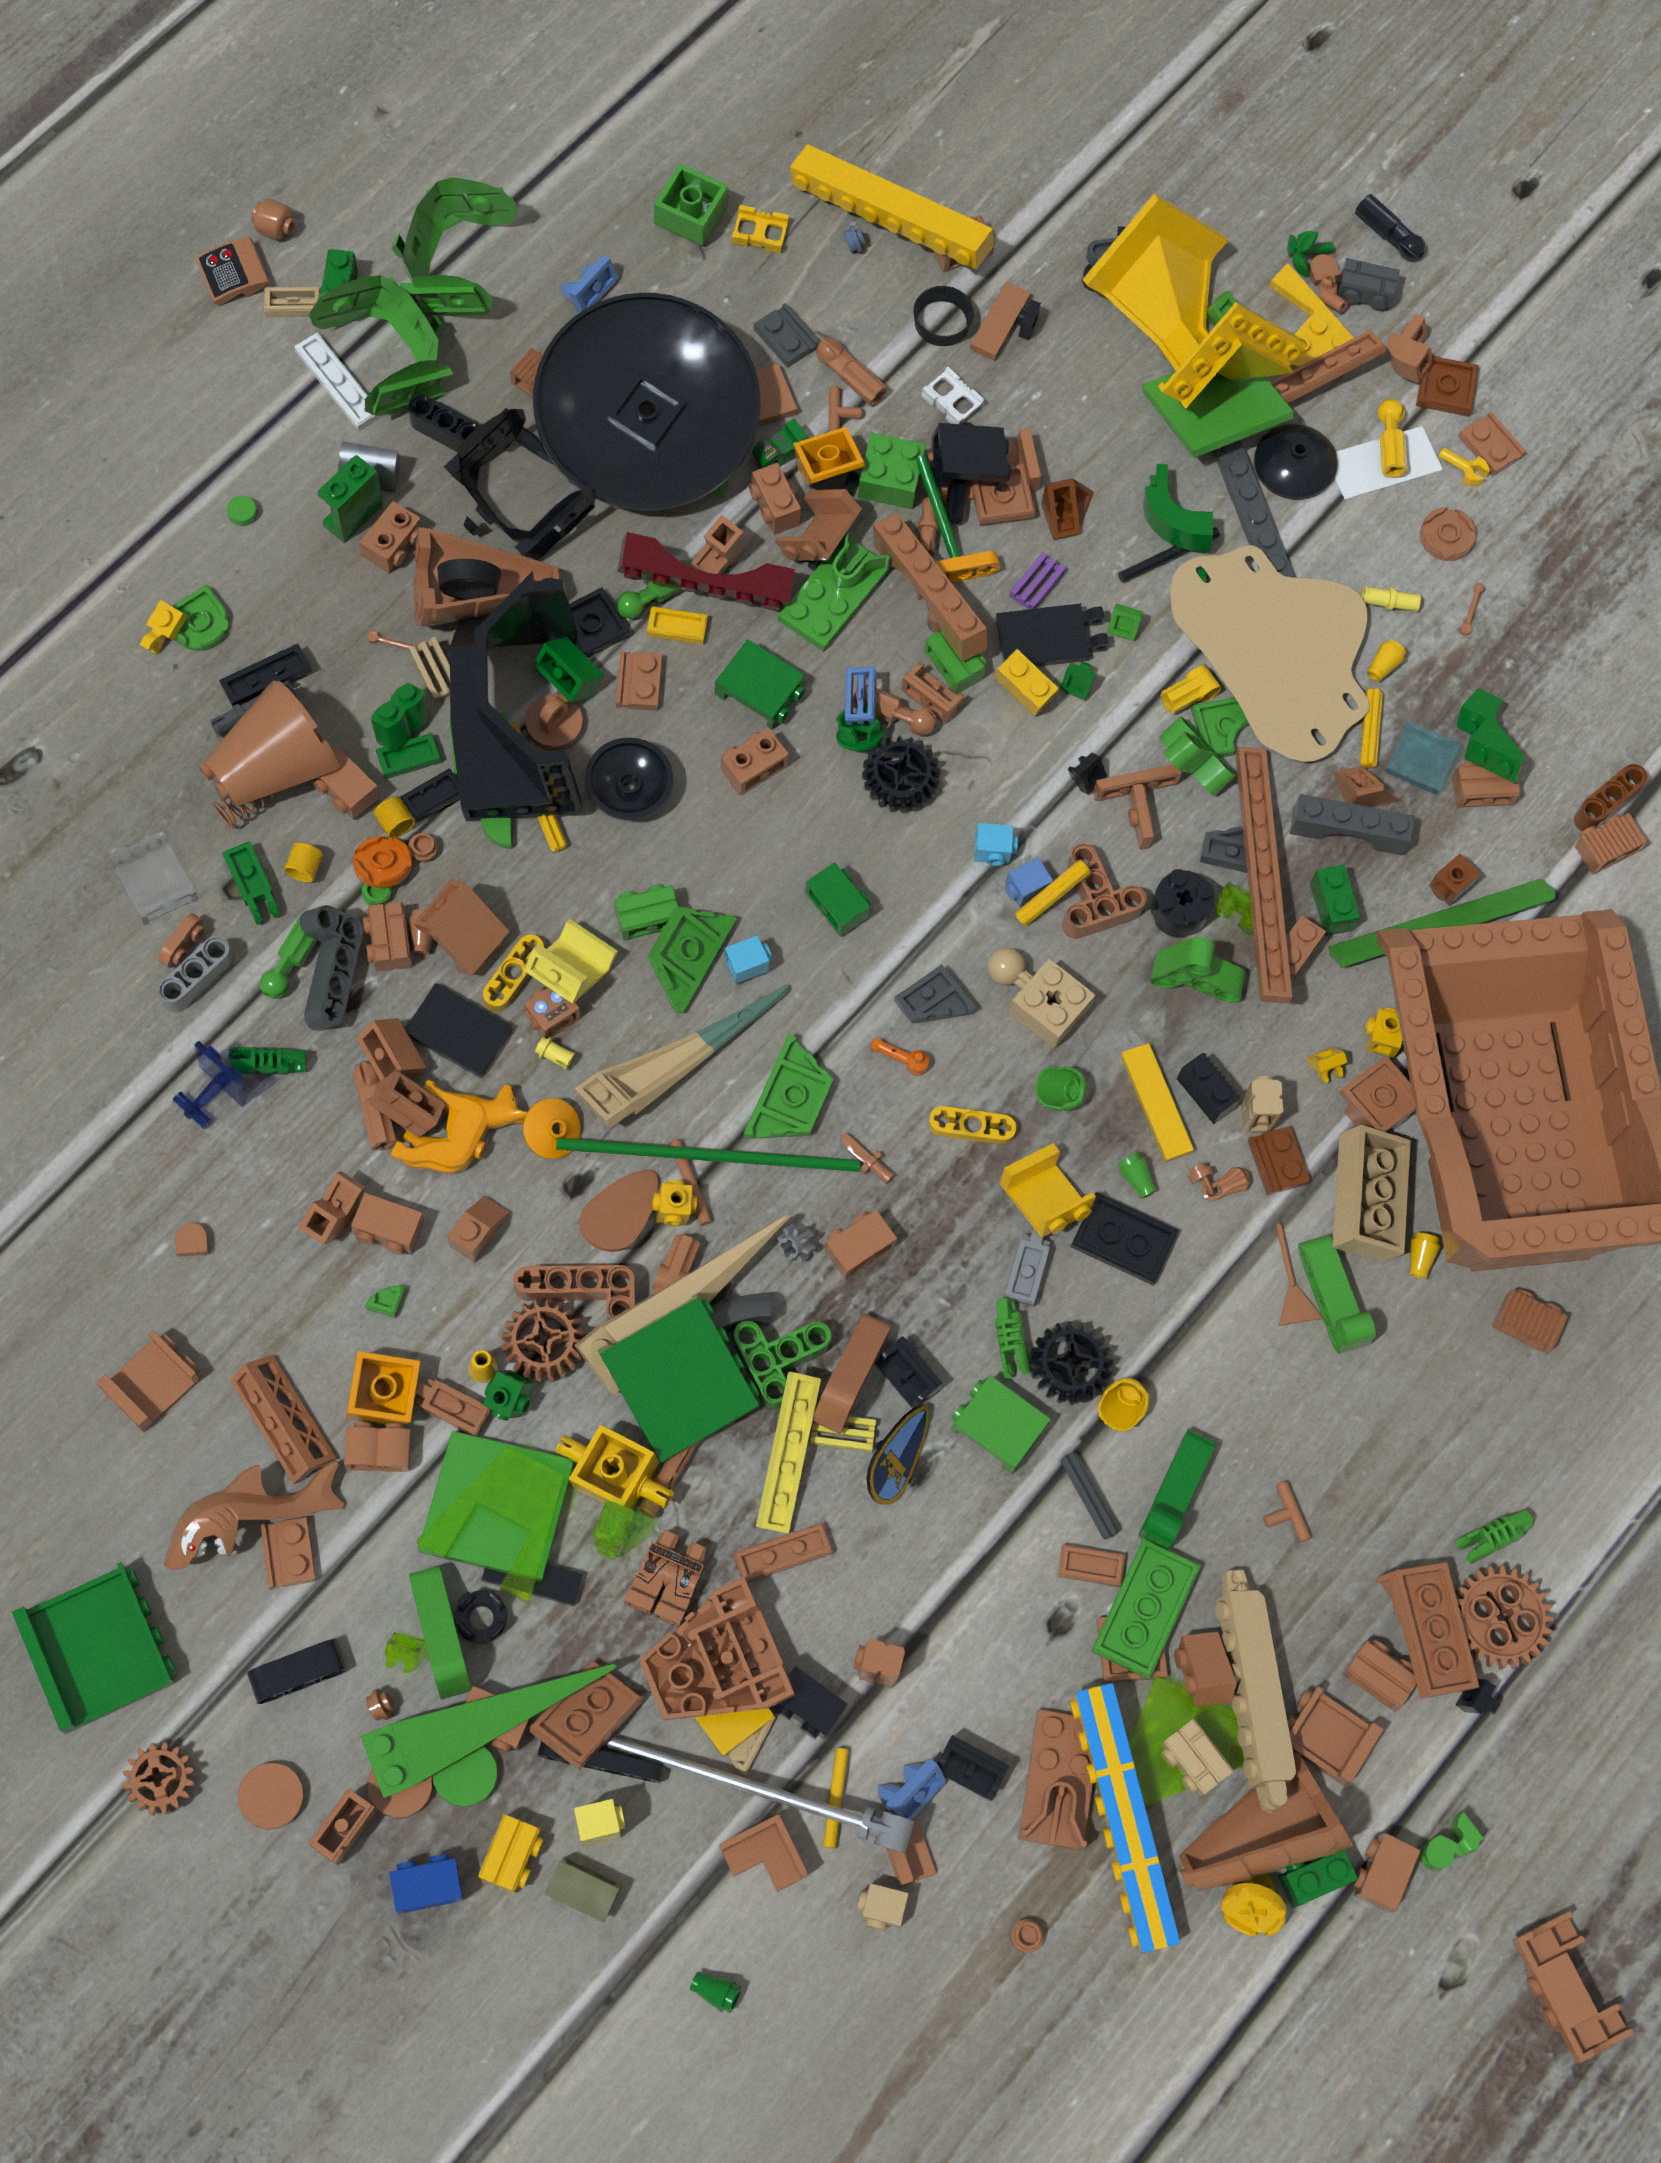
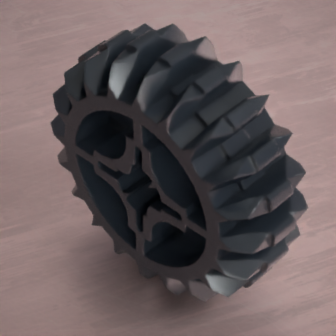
M899 736L897 737V742L894 743L888 737L885 745L878 742V745L875 746V751L870 750L868 752V759L863 763L865 770L862 772V779L866 781L864 783L865 791H871V800L879 798V807L887 803L889 804L890 812L897 806L900 807V811L903 814L906 806L915 811L917 803L925 806L927 798L932 799L934 797V789L939 787L940 781L938 778L941 771L939 768H936L938 766L937 758H931L933 754L932 749L923 751V741L914 745L912 737L908 739V742H903L902 737ZM899 758L896 761H889L890 759ZM910 760L916 763L920 769L914 767ZM904 766V776H901L900 782H898V773H901ZM879 776L883 777V780L888 781L892 785V788L884 784V782L881 780ZM908 787H909V788H914V789H912V790L902 791V790H904L905 788H908Z
M1072 1321L1067 1323L1066 1330L1063 1329L1060 1323H1057L1054 1327L1055 1333L1047 1328L1044 1331L1045 1338L1038 1337L1035 1341L1038 1347H1033L1030 1352L1035 1357L1030 1360V1367L1037 1368L1031 1374L1032 1379L1042 1378L1037 1388L1041 1390L1047 1386L1049 1390L1046 1397L1051 1398L1053 1393L1059 1395L1057 1398L1058 1403H1062L1065 1396L1068 1397L1070 1405L1076 1403L1077 1396L1082 1403H1086L1088 1401V1394L1096 1398L1099 1394L1097 1388L1104 1390L1107 1386L1104 1379H1110L1112 1376V1372L1106 1368L1113 1365V1360L1104 1358L1111 1353V1349L1108 1347L1101 1348L1105 1338L1099 1337L1095 1340L1093 1338L1096 1333L1094 1328L1088 1334L1083 1332L1085 1329L1084 1323H1080L1077 1330H1074ZM1066 1342L1063 1354L1055 1355L1054 1358H1047L1048 1351L1054 1345ZM1077 1343L1084 1346L1091 1353V1355H1085L1081 1353L1077 1347ZM1069 1354L1070 1358H1072V1362L1076 1364L1073 1373L1072 1368H1070V1364L1066 1363ZM1049 1368H1051V1371L1061 1373L1065 1378V1384L1057 1380ZM1089 1368H1095L1093 1378L1086 1383L1077 1385L1078 1373L1088 1371Z

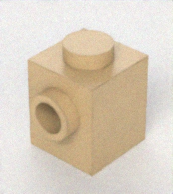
M870 1883L867 1891L861 1889L857 1909L862 1910L860 1919L867 1920L866 1926L885 1931L886 1925L899 1928L902 1923L908 1893Z

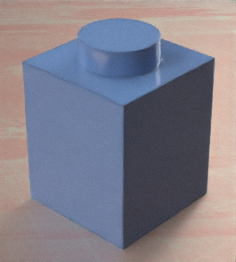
M1039 857L1008 872L1005 891L1012 901L1015 900L1019 907H1022L1053 882V879Z

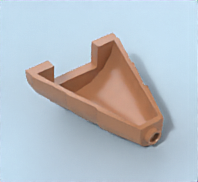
M418 527L415 548L416 574L414 576V613L417 626L441 625L475 617H488L532 571L536 581H541L545 578L559 579L558 567L431 528ZM452 559H477L492 563L501 570L497 594L468 600L449 597L439 589L437 567L442 562Z
M1299 1752L1293 1754L1297 1773L1292 1780L1286 1783L1287 1804L1271 1813L1263 1811L1259 1805L1260 1801H1258L1257 1790H1249L1223 1817L1217 1818L1179 1855L1185 1867L1180 1870V1873L1189 1888L1195 1886L1198 1891L1252 1880L1254 1875L1272 1873L1291 1865L1337 1854L1353 1846Z

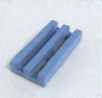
M875 667L846 668L845 722L847 725H852V722L864 724V721L873 723L876 714ZM865 674H869L868 713H864ZM854 675H858L857 714H853Z

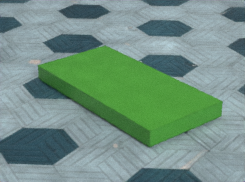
M1143 1538L1091 1652L1149 1680L1201 1565Z

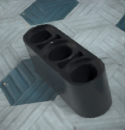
M415 396L408 404L412 427L458 452V448L468 435L480 426L471 419L428 396ZM425 412L426 414L419 415L418 413ZM450 425L448 428H443L442 426ZM480 441L478 444L483 447V442Z
M331 1639L253 1668L247 1672L257 1704H264L336 1677L347 1671L337 1639Z

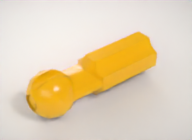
M1396 399L1383 401L1377 411L1378 418L1385 425V431L1380 435L1382 473L1385 477L1389 476L1392 478L1401 477L1408 471L1406 438L1404 432L1399 430L1398 425L1404 418L1405 410L1401 402Z

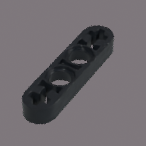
M540 1742L537 1756L570 1764L545 1743ZM599 1750L583 1766L584 1768L653 1783H661L664 1766L657 1763Z

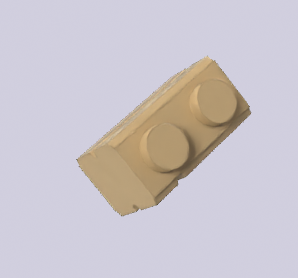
M1259 1076L1251 1082L1241 1100V1111L1244 1114L1242 1116V1131H1245V1133H1266L1274 1129L1283 1114L1281 1081L1273 1080L1270 1076Z
M1194 1718L1160 1744L1164 1749L1161 1752L1163 1759L1171 1768L1177 1766L1184 1776L1181 1778L1183 1785L1192 1795L1197 1793L1199 1797H1202L1234 1772Z

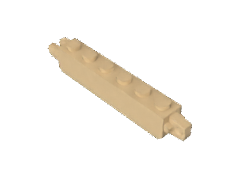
M1229 1570L1222 1574L1223 1596L1216 1600L1215 1613L1221 1625V1641L1237 1683L1232 1699V1710L1237 1716L1239 1728L1237 1739L1242 1747L1244 1756L1243 1773L1245 1778L1248 1779L1249 1789L1257 1790L1260 1808L1271 1813L1287 1804L1286 1783L1292 1780L1297 1773L1265 1596L1258 1590H1250L1244 1570Z

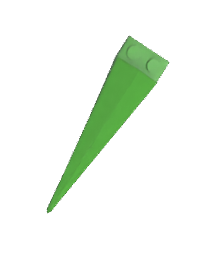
M617 1665L603 1666L391 1723L360 1736L383 1798L420 1783L614 1670Z

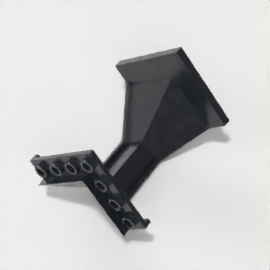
M532 571L487 618L460 620L458 622L450 645V722L460 804L466 821H479L481 818H522L583 813L582 799L567 751L539 752L535 750L488 702V648L543 644L563 637H567L570 641H578V633L563 579L545 578L541 581H536Z

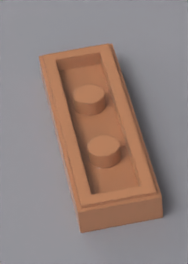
M1006 281L974 337L970 350L995 361L1017 322L1021 309L1025 308L1030 299L1031 292Z
M1171 764L1096 780L1093 795L1095 801H1102L1129 795L1132 786L1137 784H1143L1145 791L1177 785L1182 771Z
M822 1522L734 1552L733 1556L740 1577H745L747 1583L831 1555L833 1550Z

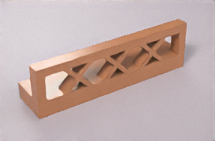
M273 1355L244 1364L231 1378L232 1385L293 1484L303 1481L314 1469L325 1466L336 1459ZM267 1366L273 1376V1381L264 1377L260 1368ZM277 1393L286 1397L289 1407L279 1402L276 1397ZM293 1419L302 1423L305 1432L295 1428L292 1423ZM309 1445L317 1448L322 1457L314 1459L308 1449Z

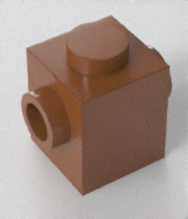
M1459 854L1435 874L1429 886L1439 900L1445 901L1450 906L1475 884L1480 873Z

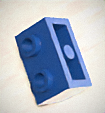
M449 1854L430 1857L429 1864L417 1866L416 1861L397 1864V1870L389 1872L396 1913L402 1914L464 1901L457 1860L455 1858L449 1859Z

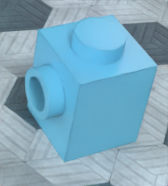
M978 823L975 835L974 861L987 862V864L992 866L1009 864L1011 854H1017L1018 837L1013 836V826Z
M757 935L726 947L724 960L735 984L769 972V960H772V955L766 943L761 944Z

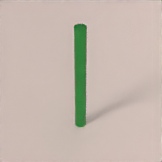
M919 456L915 459L949 557H960L961 554L927 456Z

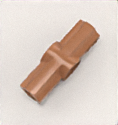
M675 1235L665 1263L660 1265L656 1274L652 1295L690 1273L699 1252L700 1242L686 1235Z

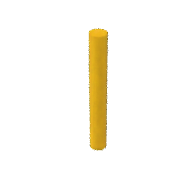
M836 1748L829 1805L841 1808L849 1752V1750ZM827 1818L823 1847L836 1849L838 1821Z

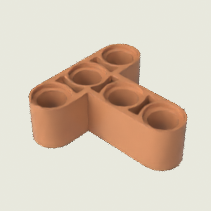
M1086 843L1076 845L1071 851L1067 867L1070 868L1077 862L1076 858L1081 857L1089 862L1086 865L1091 872L1075 885L1081 902L1073 904L1067 909L1062 924L1064 933L1070 938L1079 939L1139 918L1147 899L1144 890L1139 886L1132 885L1113 891L1094 847ZM1094 883L1098 885L1100 889L1092 890L1087 886V884ZM1125 900H1133L1138 906L1131 907L1126 904ZM1098 909H1106L1111 915H1101ZM1079 918L1084 924L1076 925L1070 919Z

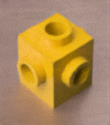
M1379 1008L1374 1017H1368L1364 1034L1369 1035L1366 1051L1384 1056L1387 1055L1391 1058L1396 1056L1401 1048V1044H1403L1396 1009Z
M669 1180L666 1183H661L658 1193H653L652 1211H657L656 1223H664L667 1226L686 1225L690 1215L696 1213L697 1196H692V1185H685L680 1180Z

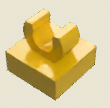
M1330 1047L1306 1057L1309 1068L1318 1071L1319 1079L1325 1083L1329 1082L1327 1074L1330 1069L1334 1070L1335 1076L1341 1078L1344 1072L1340 1065L1348 1063L1345 1052L1335 1047Z

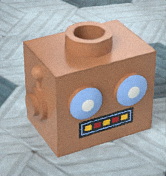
M546 987L538 989L533 993L531 999L524 1003L525 1015L530 1019L531 1027L534 1030H538L541 1036L547 1039L555 1036L579 1020L580 1008L576 1004L577 1001L572 1004Z

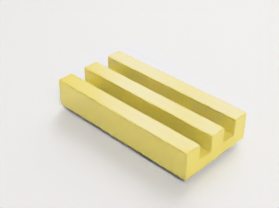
M849 1416L845 1425L866 1427L868 1431L844 1428L841 1434L813 1422L810 1444L872 1452L876 1420ZM818 1432L867 1438V1443L817 1437Z

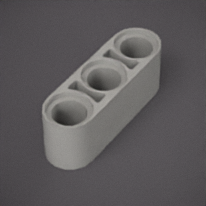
M219 936L208 938L160 983L158 993L164 1007L168 1011L178 1013L185 1010L230 968L233 963V955L226 939ZM217 950L225 951L223 956L219 958L211 957L212 953ZM199 970L203 972L198 978L193 979L189 977L194 971ZM172 991L181 992L179 997L175 999L167 998Z

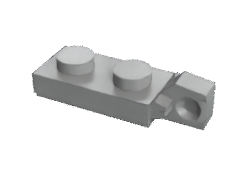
M1032 1228L1031 1235L1023 1234L1022 1239H1020L1004 1298L1013 1299L1017 1303L1031 1307L1035 1303L1050 1249V1241L1044 1240L1043 1237L1041 1238L1034 1228Z

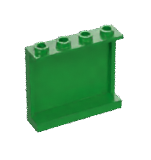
M696 1294L691 1296V1300L610 1346L607 1344L597 1350L660 1462L665 1461L759 1406L755 1399L760 1396L756 1386L751 1379L745 1381L740 1372L745 1369L742 1361L736 1352L730 1354L725 1345L730 1341L721 1325L715 1327L710 1316L715 1314L706 1298L700 1300Z
M122 1562L117 1563L118 1569L30 1609H26L23 1606L12 1611L58 1728L65 1735L175 1684L172 1677L173 1674L177 1673L169 1655L163 1656L159 1646L164 1644L162 1635L157 1626L151 1627L147 1616L152 1614L145 1597L139 1599L135 1587L140 1585L133 1568L127 1570Z

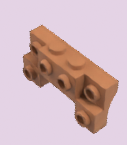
M1568 1911L1538 1925L1536 1928L1512 1939L1527 1968L1525 1970L1528 1977L1525 1980L1526 1985L1533 1997H1538L1544 2008L1541 2011L1544 2021L1549 2028H1554L1556 2033L1560 2032L1575 2063H1582L1612 2045L1634 2035L1632 2028H1626L1618 2013L1621 2010L1618 2003L1611 2004L1597 2011L1566 1952L1586 1942L1583 1935L1578 1936L1570 1921L1573 1915Z

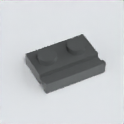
M786 303L779 310L775 309L754 323V331L787 368L807 356L814 348L817 349L819 340Z

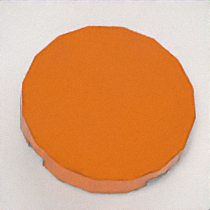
M375 836L365 840L356 848L353 857V869L357 878L365 885L375 888H389L400 884L408 877L412 870V854L408 846L398 838L385 839V836Z

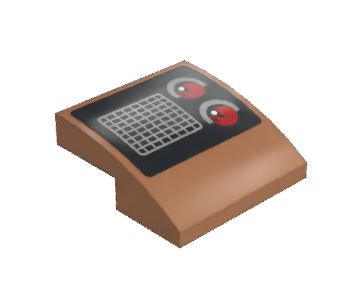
M250 237L221 244L195 257L213 302L218 306L241 293L249 297L271 284L253 240Z

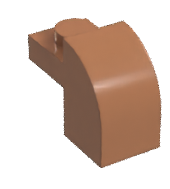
M1415 314L1410 323L1405 324L1401 335L1391 332L1388 339V349L1393 370L1399 376L1419 384L1433 362L1430 346L1422 343L1427 336L1425 318Z
M721 515L703 536L707 544L689 565L706 573L722 574L728 566L732 567L741 555L746 543L744 532Z
M337 1172L323 1198L311 1204L299 1229L323 1245L333 1241L341 1234L355 1215L356 1210L354 1209L366 1187L344 1172Z

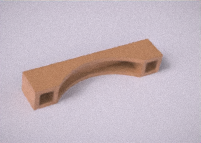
M896 513L873 524L874 547L881 556L886 554L891 556V566L902 572L917 588L934 614L948 644L963 662L987 650V628L900 515Z

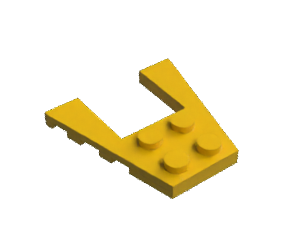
M1287 263L1271 280L1269 287L1310 315L1294 334L1297 337H1302L1308 346L1290 365L1292 370L1354 338L1290 264Z

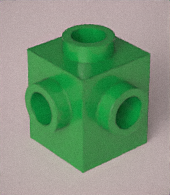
M499 1370L485 1389L486 1398L483 1406L491 1409V1414L501 1420L508 1421L509 1418L522 1417L531 1405L532 1398L530 1396L536 1383L511 1370Z

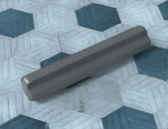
M1069 1453L1062 1458L1061 1463L1097 1529L1105 1540L1115 1536L1119 1529L1077 1453Z

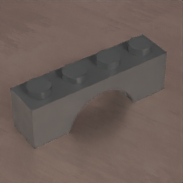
M1300 794L1293 808L1290 834L1313 839H1320L1324 836L1335 834L1351 835L1368 841L1376 851L1404 855L1411 843L1414 815Z

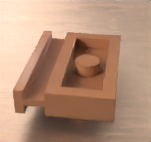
M1489 412L1486 417L1480 418L1463 429L1458 436L1476 458L1479 456L1487 462L1490 469L1489 473L1493 477L1514 464L1519 458H1523L1526 450L1492 412Z
M620 651L616 708L627 706L629 709L658 711L662 654L646 652L625 653V651Z
M307 1517L260 1525L269 1589L316 1582Z

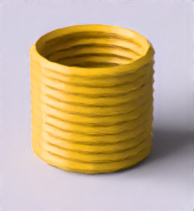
M397 796L384 800L375 808L373 813L386 835L390 838H396L405 834L415 823V818L411 815L402 799Z
M296 842L293 844L284 866V871L296 880L313 882L324 855L315 846Z

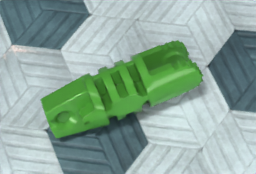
M1003 1298L996 1300L997 1318H995V1326L1004 1378L1009 1379L1015 1376L1013 1355H1016L1017 1365L1021 1373H1031L1021 1312H1017L1013 1299Z
M1528 1510L1521 1511L1512 1516L1506 1514L1498 1520H1494L1458 1538L1455 1541V1545L1461 1550L1479 1542L1480 1546L1471 1550L1466 1557L1467 1561L1473 1564L1508 1546L1510 1543L1523 1538L1524 1532L1533 1526V1517Z

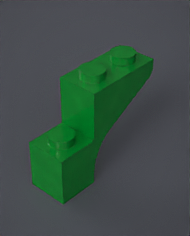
M1478 688L1461 706L1457 728L1472 735L1469 738L1464 759L1515 784L1519 780L1525 756L1498 724L1503 699Z

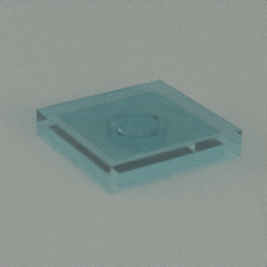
M1408 721L1385 773L1438 795L1461 744Z

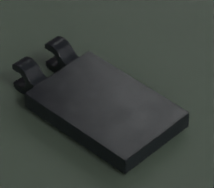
M1081 603L997 613L996 623L1003 663L1016 649L1036 667L1088 661L1090 658L1089 652L1106 651V645H1109L1107 633H1100L1087 638L1085 626L1102 624V619H1104L1103 607H1092L1082 611Z

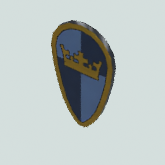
M918 1405L908 1411L894 1425L887 1436L876 1444L877 1450L868 1466L866 1481L872 1500L878 1504L890 1505L898 1500L913 1474L928 1428L929 1409L926 1405Z

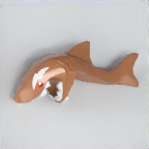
M332 1461L323 1466L307 1486L297 1493L282 1496H273L266 1493L262 1486L260 1465H253L235 1478L224 1490L195 1501L184 1511L172 1533L164 1566L171 1570H179L185 1568L195 1558L203 1556L207 1543L204 1541L206 1537L215 1539L214 1545L218 1547L217 1551L219 1554H226L228 1557L236 1554L237 1550L234 1549L238 1520L283 1519L305 1516L313 1512L343 1509L344 1502L338 1498L332 1489V1482L339 1462Z

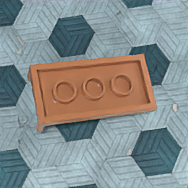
M1447 1562L1395 1570L1379 1576L1377 1584L1380 1583L1391 1598L1397 1619L1402 1625L1420 1699L1479 1688Z
M1037 1710L1018 1840L1083 1851L1087 1846L1085 1835L1093 1784H1090L1086 1771V1765L1091 1764L1088 1751L1082 1752L1077 1733L1082 1732L1080 1720H1074L1072 1715Z

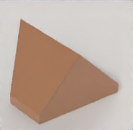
M1363 766L1335 772L1343 800L1346 803L1377 807L1402 801L1386 789L1384 784Z

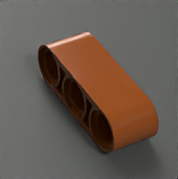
M1638 764L1625 766L1583 802L1574 816L1576 827L1581 831L1591 826H1595L1596 829L1600 827L1608 818L1613 816L1639 793L1648 778L1646 770ZM1626 778L1631 779L1635 784L1629 783ZM1606 795L1612 796L1615 801H1611ZM1586 812H1591L1595 818L1588 816Z

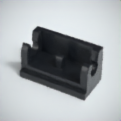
M904 1336L900 1337L881 1353L879 1359L875 1362L878 1369L911 1408L924 1404L940 1391L943 1384Z
M953 1735L948 1740L937 1762L944 1777L989 1801L995 1796L1009 1768V1765Z

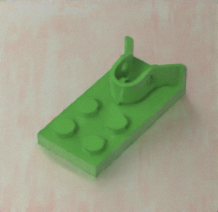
M848 529L829 559L822 561L779 613L778 621L824 652L888 574L892 557L888 554L882 556L874 555L850 539Z

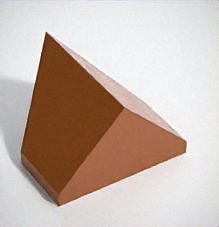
M1073 478L1045 484L1041 505L1053 539L1081 534L1080 528L1094 492Z

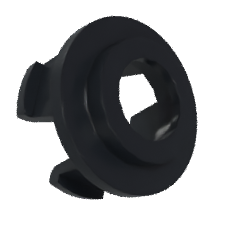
M484 1590L467 1592L459 1599L454 1618L456 1628L463 1638L472 1643L486 1644L494 1641L503 1633L507 1625L508 1613L504 1602L496 1593ZM486 1607L491 1610L493 1622L490 1627L478 1630L471 1625L470 1614L474 1609Z

